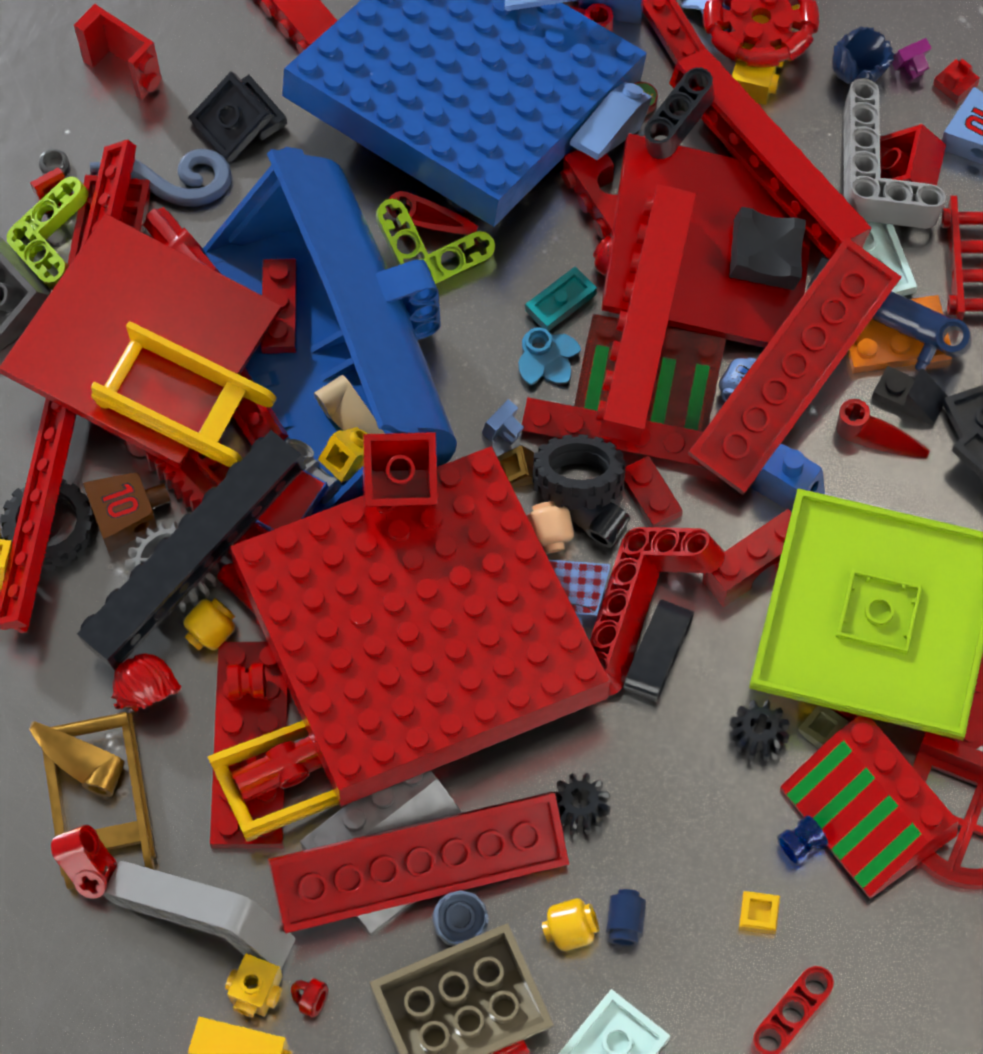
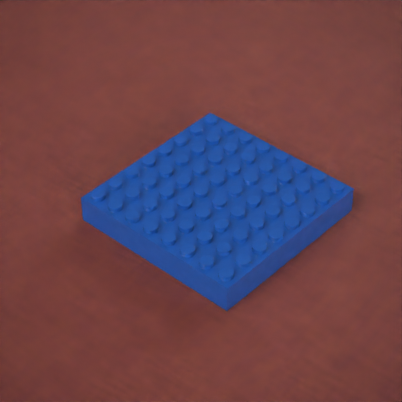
M360 0L284 68L282 96L494 227L573 148V146L569 145L571 139L607 95L624 82L634 84L641 80L647 52L564 3L506 11L504 9L505 0Z

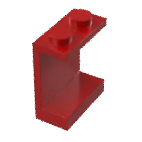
M96 4L74 24L84 63L94 68L110 51L129 64L137 98L142 100L149 92H153L158 87L162 77L153 41Z

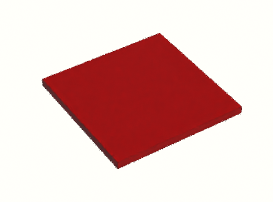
M629 133L625 141L601 310L619 315L620 311L627 312L629 302H624L623 297L627 281L634 283L635 273L629 271L634 252L640 253L642 245L637 244L636 240L640 224L647 225L649 216L643 215L647 195L654 196L656 186L660 184L696 193L667 326L765 348L805 294L811 239L804 233L801 253L802 278L794 290L730 278L734 219L741 207L754 209L767 216L777 218L791 217L738 159L681 145L678 146L671 156L665 159H657L648 153L645 137Z
M105 213L0 365V374L180 469L191 452V448L110 408L105 409L98 406L91 397L93 382L105 386L130 342L126 328L127 323L131 321L240 375L281 312V305ZM142 347L117 393L199 433L224 387Z

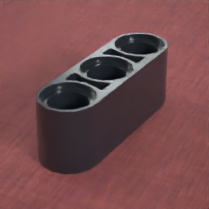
M701 67L690 69L644 127L646 148L652 157L665 159L671 156L714 100L713 77L707 69ZM698 86L705 87L703 90L700 91L692 90L693 88ZM677 111L686 112L681 116L673 115ZM657 136H666L664 140H654Z
M663 599L660 600L627 673L623 689L652 701H658L694 617V611Z

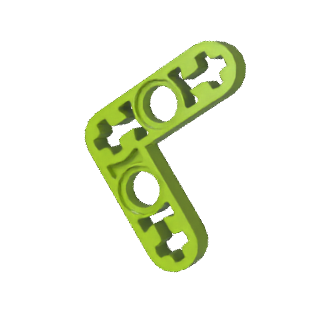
M67 177L60 181L20 218L7 233L8 244L51 290L54 289L69 265L46 240L86 203L89 196L87 188L76 177ZM50 210H54L53 216L49 220L42 222L43 215ZM24 236L31 241L27 246L21 241ZM42 250H46L45 256L40 261L34 262L35 255ZM52 266L59 272L55 277L49 271Z
M396 199L385 200L376 211L377 223L397 265L404 264V261L411 260L420 253L422 259L418 260L426 261L435 284L486 261L495 250V243L491 235L478 231L428 254L402 202ZM388 206L392 211L396 209L399 211L400 214L396 217L398 226L401 227L405 223L408 228L400 230L394 236H391L389 232L395 229L392 220L388 219L385 221L383 218ZM401 236L412 238L415 243L414 251L410 254L401 253L397 248L398 238ZM477 238L480 243L485 241L487 247L483 250L485 255L481 256L479 251L467 256L471 261L467 264L465 255L458 246L462 244L465 251L475 244L474 239ZM453 252L456 254L459 260L456 269L447 270L442 266L441 256L443 253Z

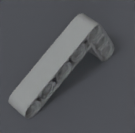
M866 78L854 80L851 83L843 109L845 199L860 216L869 222L917 228L934 227L938 222L946 200L945 192L940 187L932 184L880 178L879 88L875 82Z
M119 861L103 894L106 899L121 907L224 937L242 954H250L280 966V969H282L296 940L291 933L285 934L283 926L257 903L243 895L125 861Z

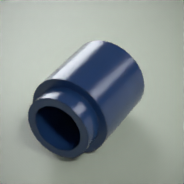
M620 889L618 894L610 896L606 927L610 943L620 946L638 945L639 938L643 936L647 902L644 898L640 897V892L631 889Z

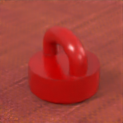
M313 978L309 983L297 980L292 984L290 989L291 997L299 1005V1013L311 1018L318 1016L327 999V983ZM300 989L304 991L302 996L300 994Z

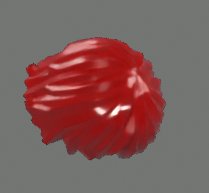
M142 653L135 655L133 658H128L117 667L113 678V695L111 698L117 700V703L113 704L115 709L119 710L127 707L137 712L139 707L145 710L147 706L149 707L155 702H160L168 695L178 694L181 685L164 660L152 654Z

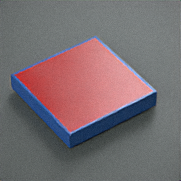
M303 470L255 523L271 531L310 516L329 488L327 482Z

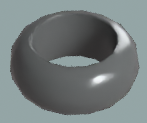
M59 149L47 150L39 158V168L43 174H47L58 167L65 173L69 165L67 155ZM52 158L62 160L61 164L55 168L45 166L47 161Z

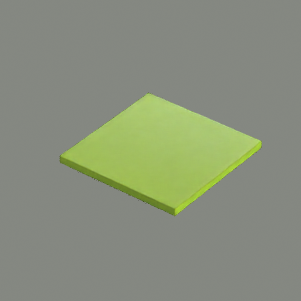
M798 488L749 689L963 741L983 654V532Z

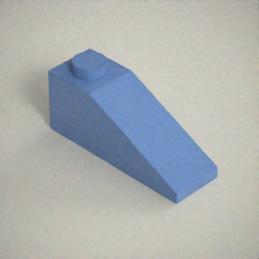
M624 82L607 95L573 136L569 145L598 160L625 141L629 133L635 134L641 129L652 96L643 92L640 86Z

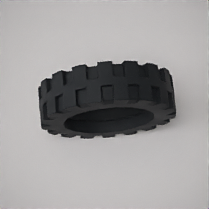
M579 434V437L564 435L562 439H550L547 445L542 444L538 448V453L535 452L534 489L537 493L542 494L541 497L547 502L551 500L554 502V505L559 507L565 505L570 506V509L579 510V507L594 509L599 504L605 506L610 503L611 499L616 500L620 496V491L624 489L626 464L625 460H623L624 455L620 450H616L614 444L611 442L605 443L604 439L599 437L592 439L588 438V435ZM585 464L598 468L604 474L596 478L579 480L561 476L554 470L564 465Z
M65 479L61 480L62 483L60 484L57 502L65 503L71 507L76 513L77 521L74 530L67 539L57 545L46 547L47 550H45L46 554H44L45 558L42 568H46L47 571H54L59 566L66 568L72 565L71 561L76 558L78 560L85 555L84 550L86 547L90 548L93 543L92 534L96 533L95 516L86 494L81 493L80 488L74 483L69 485ZM25 487L21 490L17 488L12 493L13 497L11 500H7L4 504L3 509L5 513L1 514L0 523L5 540L13 541Z

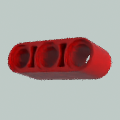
M812 966L800 975L757 1027L751 1042L752 1054H785L830 998L834 987V979L827 969L822 966ZM811 980L819 981L824 986L825 991L821 994H813L807 989L806 983ZM794 1008L800 1012L802 1019L799 1022H790L785 1019L782 1012L785 1009ZM771 1036L776 1039L779 1048L767 1051L762 1048L759 1040L762 1037Z

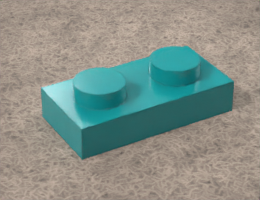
M574 266L525 304V311L542 328L550 331L596 296L597 287Z

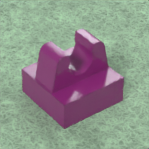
M927 38L908 45L895 53L892 63L895 71L905 68L912 80L925 74L924 71L929 69L925 56L932 49Z

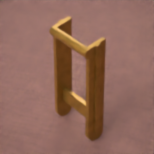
M122 712L52 726L51 728L73 737L122 727L137 821L95 829L107 850L141 844L145 867L155 870L153 859L156 858L132 713ZM43 751L56 837L68 832L58 765ZM60 866L61 876L65 879L67 889H75V885Z

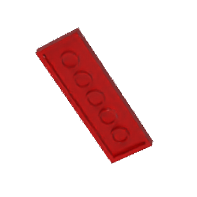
M267 641L223 642L218 647L214 754L288 725L289 689ZM252 663H264L266 698H253L250 694H247L241 699L229 700L227 665L239 664L249 669ZM268 751L230 765L228 768L230 772H233L265 757ZM213 770L210 827L211 849L284 848V826L262 834L253 841H246ZM278 787L245 802L253 821L284 809L285 789Z

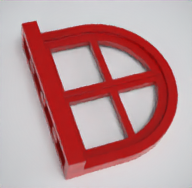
M926 732L912 766L926 782L930 770L933 768L976 785V789L965 818L962 819L954 815L958 820V827L961 829L949 860L946 861L934 852L918 865L929 875L946 884L964 889H983V868L961 867L972 834L975 833L983 836V827L976 824L983 808V752L938 734Z

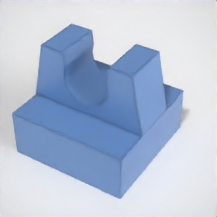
M507 399L486 421L482 434L491 442L499 435L512 445L520 437V432L524 428L515 418L518 407Z

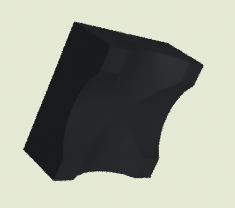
M741 207L734 219L729 277L794 290L802 278L801 253L806 220L800 218H777L761 214L751 208Z

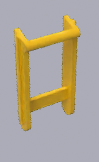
M129 321L126 328L130 342L105 386L93 382L91 386L92 399L96 401L98 406L105 409L110 408L228 467H231L236 462H241L243 458L239 453L218 443L243 397L261 406L273 407L276 402V396L267 388ZM142 347L224 387L199 433L117 393Z
M303 721L207 756L247 842L257 839L262 834L339 805L334 790H331L253 821L241 793L232 778L228 766L269 751L283 742L296 741L309 736Z

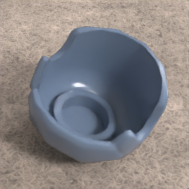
M462 890L444 895L436 904L432 917L435 933L445 944L451 946L483 934L489 923L484 902L476 894Z

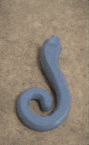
M197 149L183 156L179 162L177 172L180 180L185 185L199 187L203 184V177L198 173H194L192 168L197 164L211 166L215 177L205 187L186 189L175 186L137 159L133 163L134 166L130 177L133 179L150 180V192L165 201L186 207H196L210 204L221 198L229 189L232 172L228 162L219 153L208 149ZM90 162L91 175H98L101 162Z

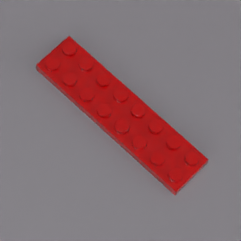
M846 237L687 454L743 495L902 277Z
M548 792L270 858L268 863L281 925L283 926V932L286 934L446 895L458 890H466L569 865V859L556 796L554 792Z

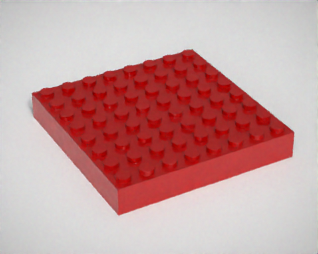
M492 446L437 467L438 505L364 507L363 495L230 546L235 570L341 807L608 698L610 680Z

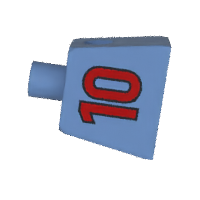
M973 87L945 129L942 141L946 144L945 152L983 164V92Z

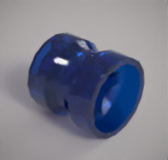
M809 815L799 820L797 827L793 830L786 829L777 835L781 849L796 866L808 860V855L811 852H819L829 844L822 828Z

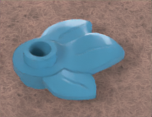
M540 327L531 329L522 339V350L524 353L518 362L521 377L528 385L535 384L542 377L554 384H567L571 378V366L568 358H572L581 352L580 345L574 338L566 334L552 335L548 330ZM535 343H542L544 347L535 348L533 345Z

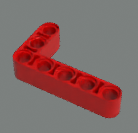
M636 527L624 535L589 640L610 680L608 696L618 693L624 686L660 572L711 573L723 564L725 560L724 550L706 530L701 528Z

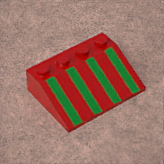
M859 716L840 729L780 786L781 791L869 899L957 836L958 820L872 718Z

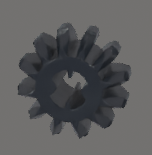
M754 699L750 701L749 709L740 705L737 708L738 717H731L729 725L733 730L730 732L729 738L731 741L738 742L736 746L738 753L749 750L748 758L750 760H754L756 753H760L761 757L767 761L770 757V751L779 755L783 749L782 744L789 741L790 734L786 732L790 726L789 719L781 718L783 714L781 707L771 711L769 699L764 702L763 707H759ZM757 726L765 728L762 734L755 732Z
M571 773L569 775V784L562 780L557 782L556 787L558 791L554 793L562 827L570 824V833L572 835L576 834L578 827H583L585 834L588 835L591 833V823L600 828L604 825L602 816L609 815L611 807L606 804L610 800V793L608 791H601L603 787L601 779L590 784V774L585 773L582 781H578L577 776ZM578 800L581 803V800H585L587 802L586 807L582 808L580 804L579 808H576L574 801Z

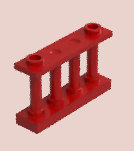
M951 195L948 207L943 208L941 214L942 228H947L952 293L947 298L948 315H953L954 319L963 321L965 312H983V298H964L963 283H983V269H962L961 254H983V240H960L959 225H983V212H958L957 195Z

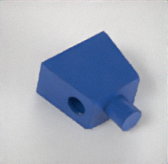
M780 444L758 474L751 488L783 508L789 509L792 513L798 488L825 494L823 469L804 457L801 451Z

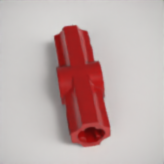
M164 207L160 209L154 208L146 215L143 226L155 240L220 273L202 252L204 249L185 227L182 229L177 220Z
M309 736L296 743L294 741L283 742L270 749L265 754V757L231 772V775L245 803L275 788L286 789L304 781L310 775V772L323 767Z

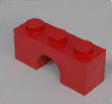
M577 149L564 156L563 171H561L562 179L569 189L573 188L578 195L577 200L583 212H589L594 219L593 223L598 235L601 238L606 236L612 238L618 194H607L601 188L613 182L614 163L607 153L596 160Z
M789 509L724 552L725 560L723 564L714 572L703 574L702 582L723 608L752 588L754 580L764 570L772 565H775L778 569L791 517Z

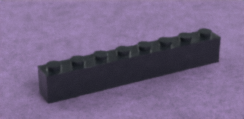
M272 430L265 437L258 438L251 446L249 454L241 462H236L229 468L226 478L217 487H212L206 492L202 503L193 512H188L182 517L178 528L169 537L159 541L154 549V553L145 563L138 564L132 570L127 582L120 589L117 588L108 595L105 605L96 614H91L83 621L80 631L77 633L83 644L115 671L231 549L230 546L236 544L294 479L307 468L302 454Z

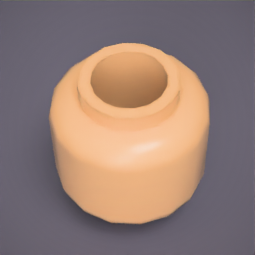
M553 501L532 506L533 511L527 515V518L545 553L551 554L565 550L564 544L574 538L569 509L565 506H556Z

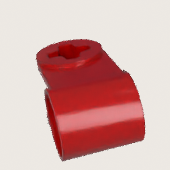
M82 825L54 837L51 842L52 855L71 879L76 890L87 898L95 899L102 896L107 888V880H110L117 862L101 842L95 829L89 825Z

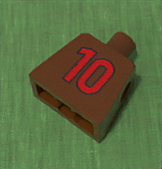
M135 472L83 483L108 553L135 540L136 536L140 537L146 534L147 528L155 529L157 523L152 509L171 502L164 483L144 489L139 473Z

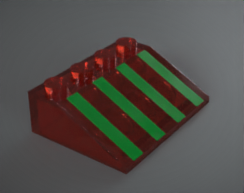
M593 314L574 404L576 407L597 411L600 400L607 401L608 391L602 389L607 370L614 371L615 361H611L609 358L614 340H621L622 332L616 331L619 318ZM666 328L647 421L704 432L712 416L724 359L726 338Z

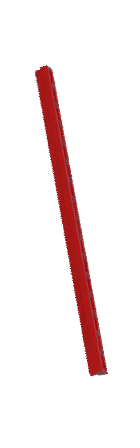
M128 139L104 147L81 248L105 213L121 221L137 147ZM47 398L42 412L0 593V629H15L20 633H27L30 626L29 622L31 621L35 594L37 593L36 590L38 589L37 586L41 577L40 574L45 558L44 554H46L45 550H47L46 546H48L47 542H49L48 538H50L49 534H51L53 515L56 510L60 484L62 483L63 472H65L66 457H68L67 453H69L68 449H70L69 446L71 445L70 442L77 415Z

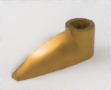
M36 721L31 723L29 729L31 734L56 765L81 782L86 790L105 797L113 795L125 764L123 759Z

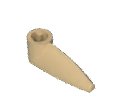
M344 375L339 376L314 392V397L323 412L343 431L358 427L368 434H385L382 429L378 428L374 416Z

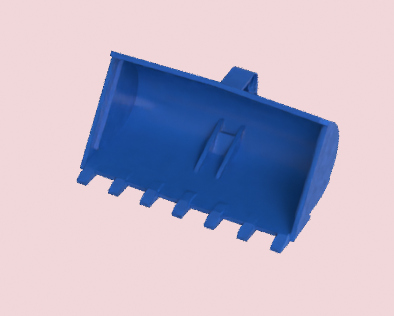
M285 147L281 150L271 149L267 153L271 166L203 247L204 250L202 252L222 275L262 295L263 259H296V353L262 354L260 343L245 366L255 383L267 388L276 396V402L271 409L289 435L284 441L297 439L309 445L314 451L313 458L320 463V468L334 477L318 458L327 445L329 438L335 432L342 429L326 416L317 403L314 392L339 376L344 375L374 416L379 429H382L385 434L436 432L437 467L448 463L456 451L457 441L418 340L436 333L441 326L439 291L426 261L413 260L388 269L340 165L327 158L304 155L302 149ZM363 466L351 479L342 482L339 491L326 504H322L319 501L311 515L363 496Z

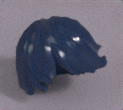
M861 26L845 34L837 42V45H834L832 68L837 77L845 81L846 84L851 85L854 80L859 78H866L875 82L893 63L895 54L890 46L891 42L887 41L882 33L874 31L872 27L869 28L867 26L864 28Z

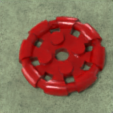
M710 0L705 3L703 10L704 27L706 33L711 34V43L714 47L734 62L740 60L746 62L747 66L760 68L779 66V62L785 60L791 62L802 55L812 44V35L817 33L820 20L819 9L815 0ZM797 4L800 5V7L795 10H793L791 7ZM722 5L731 7L730 11L722 8ZM757 15L766 16L769 19V21L767 23L760 24L759 22L754 21L753 17ZM794 28V29H797V30H800V31H797V32L795 33V32H792L791 29ZM744 42L755 45L752 50L743 48Z

